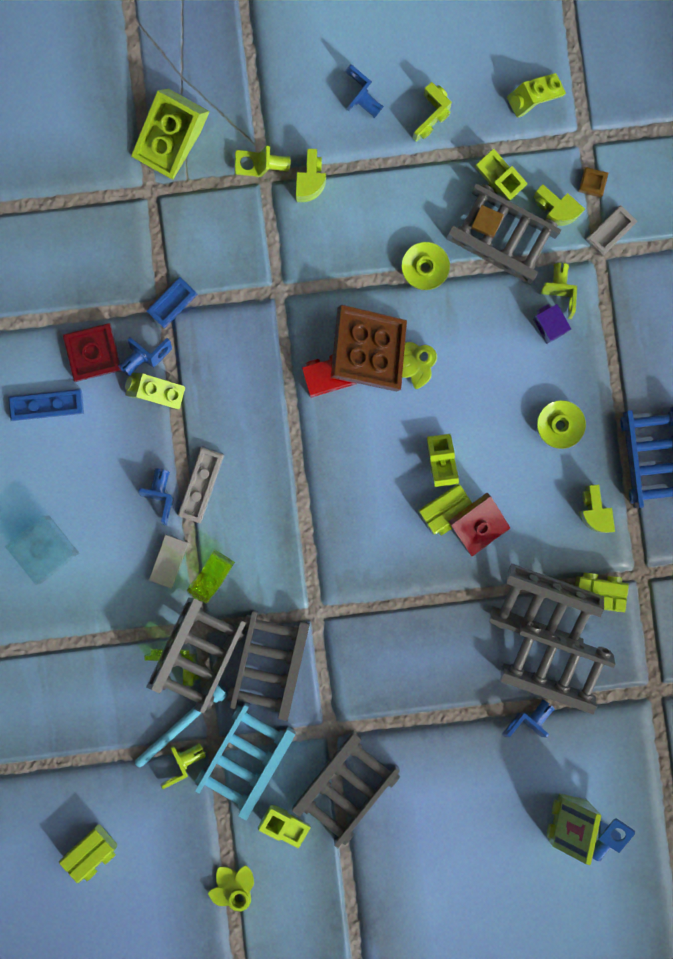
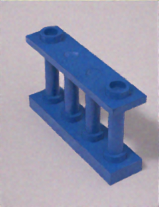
M670 407L671 412H668L666 415L633 418V410L623 412V417L620 418L622 432L625 431L632 489H629V500L631 504H634V508H643V500L673 497V487L642 490L641 476L673 472V463L639 466L638 452L673 449V436L669 439L636 442L635 428L664 424L673 426V407Z

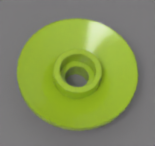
M421 242L413 245L407 250L402 260L404 278L411 286L419 290H432L439 287L447 279L450 271V261L447 253L439 245L431 242ZM421 265H429L430 270L427 272L422 271Z
M563 400L554 401L545 406L540 412L537 420V429L541 439L547 445L557 449H566L576 445L582 439L586 429V420L581 409L575 404ZM557 421L564 423L562 430L556 428Z

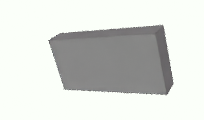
M620 205L586 241L603 257L638 221Z
M165 535L149 581L172 589L189 543Z

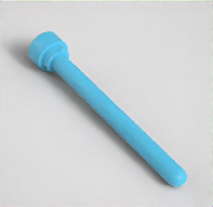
M220 682L213 693V702L215 703L218 701L222 702L229 694ZM193 707L135 760V765L137 767L144 766L196 719L201 712Z

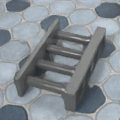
M476 183L472 194L477 196L476 201L462 226L458 228L453 226L447 240L531 285L538 274L534 270V263L549 236L556 239L561 229L557 227L558 225L550 219L543 220L495 194L491 187L485 184L480 186ZM485 202L499 208L497 212L504 214L500 225L507 213L520 220L505 248L500 251L492 247L491 242L493 238L487 235L479 239L471 236L470 230L481 205H484ZM529 224L541 232L526 260L519 262L513 258L512 253Z
M511 563L506 584L511 585V588L501 609L492 606L489 623L502 629L506 628L520 633L519 625L521 621L525 623L534 622L540 625L542 629L584 643V639L580 638V635L590 615L601 617L604 611V596ZM520 590L534 593V597L524 617L511 613ZM544 598L558 602L548 625L533 621ZM569 606L581 610L570 634L557 629L566 608Z
M188 597L146 688L159 694L162 689L165 690L166 688L197 702L194 709L204 714L206 709L209 710L213 704V693L236 643L240 642L245 634L244 626L246 623L235 620L233 625H230L203 612V609L200 608L203 602ZM199 620L228 634L223 647L221 648L193 635L190 630L193 622ZM189 643L217 656L212 670L182 657L179 652L183 644ZM179 666L207 679L202 692L200 693L171 680L169 674L172 667Z
M253 610L252 615H247L244 629L248 630L236 684L235 687L230 686L227 700L231 701L230 708L233 709L236 708L238 700L273 708L275 712H279L278 719L288 721L310 623L301 621L299 626H294V628L258 620V611ZM254 629L292 637L291 640L296 641L294 650L289 649L288 652L251 643ZM253 653L286 661V664H290L289 673L279 675L246 667L248 654ZM243 676L281 685L280 688H285L283 698L278 697V699L240 691Z
M521 621L519 632L521 636H524L523 642L514 664H503L500 671V682L594 714L597 703L596 696L593 695L592 691L603 666L606 665L614 668V654L607 648H596L542 629L540 625L534 622L525 623ZM535 640L548 646L537 672L531 673L525 671L523 666ZM558 648L571 653L560 680L553 681L547 679L546 674ZM580 657H584L594 661V664L583 689L579 690L570 687L569 683Z
M354 730L292 807V812L298 817L304 812L306 814L310 813L336 834L337 837L334 840L336 848H339L342 843L346 845L354 835L353 829L388 786L392 788L400 778L398 775L400 770L396 764L389 771L361 748V736ZM349 755L357 756L383 778L375 790L346 767L347 764L344 761ZM334 774L337 776L340 774L368 797L359 809L330 786L329 780ZM319 793L327 795L352 816L344 828L315 805L314 799Z

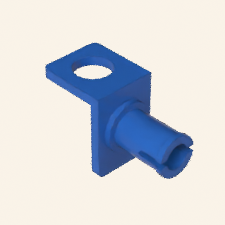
M350 64L345 72L363 88L346 110L350 111L354 105L357 106L359 104L375 118L384 106L367 93L369 91L367 88L372 81Z
M129 337L127 341L133 352L118 367L122 372H127L126 375L129 377L143 362H147L154 368L172 350L171 341L166 338L150 354Z
M155 468L151 489L139 488L138 492L142 497L166 501L161 522L167 526L173 502L172 496L165 493L170 472Z
M542 699L530 716L525 713H518L502 735L510 737L519 725L524 722L540 737L547 738L549 734L543 729L542 724L555 708L552 705L548 706L550 703Z
M617 818L613 819L609 825L600 821L598 840L595 843L592 858L596 861H601L610 848L620 853L635 835V830ZM616 828H620L625 832L626 835L623 839H621V834L615 830Z

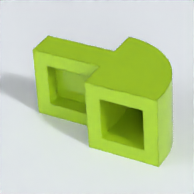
M494 148L474 165L489 183L488 186L494 190V193L508 201L527 185V182L513 166L509 167Z
M307 149V173L297 172V202L314 200L324 190L326 173H317L322 172V157H317V149Z
M543 184L533 196L538 207L544 211L547 209L550 212L545 219L554 221L558 226L573 223L585 210L568 193L560 200Z
M451 434L427 437L428 457L434 487L459 484Z
M585 486L586 491H583L582 497L584 506H588V510L579 511L582 522L589 529L596 532H615L612 508H602L600 486Z
M270 805L257 828L260 832L278 841L283 840L299 849L311 826L289 814L286 809Z

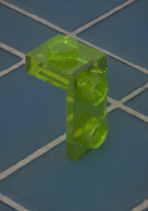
M214 550L202 571L189 585L187 592L192 594L195 599L208 603L225 581L235 562L219 551Z
M151 649V653L144 655V661H159L164 649ZM180 650L179 653H181L182 657L196 663V654H190V650ZM183 668V685L193 686L195 680H199L200 676Z

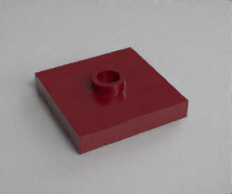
M110 323L63 334L74 382L122 371L118 367L120 360Z
M485 493L448 521L471 556H474L510 529L509 524L488 493Z

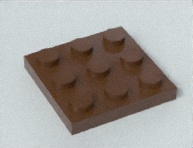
M345 305L337 307L331 378L396 392L401 390L407 320Z

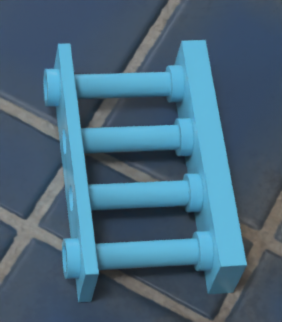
M247 702L243 708L238 705L232 716L235 722L207 771L201 770L195 780V783L198 784L195 790L197 793L201 792L204 785L238 804L237 807L240 808L238 816L246 821L296 735V731L290 727H287L285 732L282 730L279 732L246 713L250 706ZM242 721L273 739V743L277 744L273 753L270 751L266 753L235 735L234 732L239 723ZM231 743L262 761L261 764L265 767L261 774L257 772L254 774L222 756L227 744ZM218 764L249 782V786L253 787L249 795L244 794L242 796L211 778L210 774L215 765Z

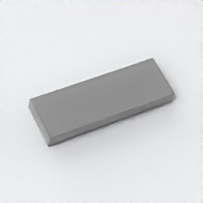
M200 448L177 516L201 524L224 458L223 454Z

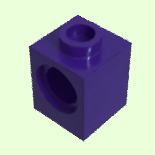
M549 304L541 307L536 311L538 315L533 318L546 344L571 330L558 304L552 307Z

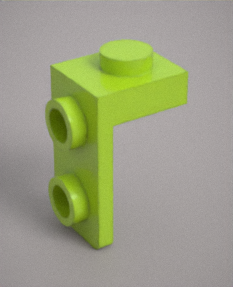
M554 73L523 82L507 96V99L516 117L519 118L528 113L537 104L563 97L566 92L557 74Z
M433 82L425 87L423 96L437 110L414 132L413 139L416 142L421 137L423 139L427 138L434 130L432 126L438 121L442 123L451 113L449 110L452 102L447 98V92L440 85L436 86Z
M132 373L125 384V396L147 400L174 409L180 408L185 387L143 373Z

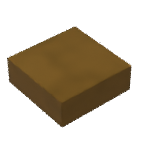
M585 167L578 192L602 198L609 173Z
M481 205L471 229L494 238L504 214Z

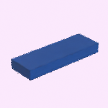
M81 389L8 397L11 421L84 414Z

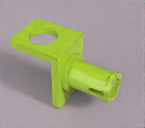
M267 145L260 152L237 150L235 152L234 173L236 175L262 177L269 169L288 172L291 159L290 156L270 155V146ZM243 157H249L253 161L252 169L245 170L242 168L240 161Z
M555 263L553 265V283H544L541 294L569 297L568 319H572L576 312L577 285L567 284L569 265L563 263L561 268V263Z
M200 743L181 753L179 751L176 752L174 745L170 746L182 773L161 783L162 789L187 778L186 766L206 758L204 751H201L203 748Z

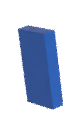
M179 277L148 308L147 312L165 329L198 294Z

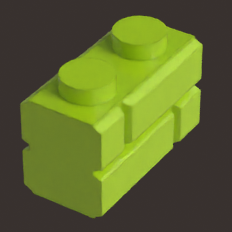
M457 484L417 511L432 534L439 533L442 536L452 529L448 521L472 504L462 486Z
M585 572L583 577L576 576V587L604 596V610L625 613L629 583H623L622 577L608 576L607 580L598 579V574Z
M98 824L58 862L76 883H80L83 879L89 881L98 872L96 867L101 862L106 865L116 855L114 850L118 845L104 828Z

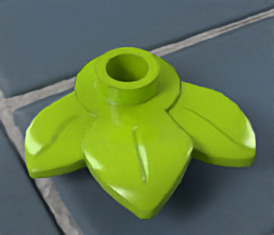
M405 342L402 378L411 377L415 389L423 387L431 379V367L437 361L435 349L429 345L418 346L413 342ZM426 352L428 354V359L426 361H422L421 355Z
M244 865L236 873L235 870L229 867H219L216 873L218 887L208 892L210 899L214 904L229 906L234 911L246 910L251 903L250 891L254 886V876L251 869ZM237 894H241L244 897V900L238 902L236 901L235 896Z

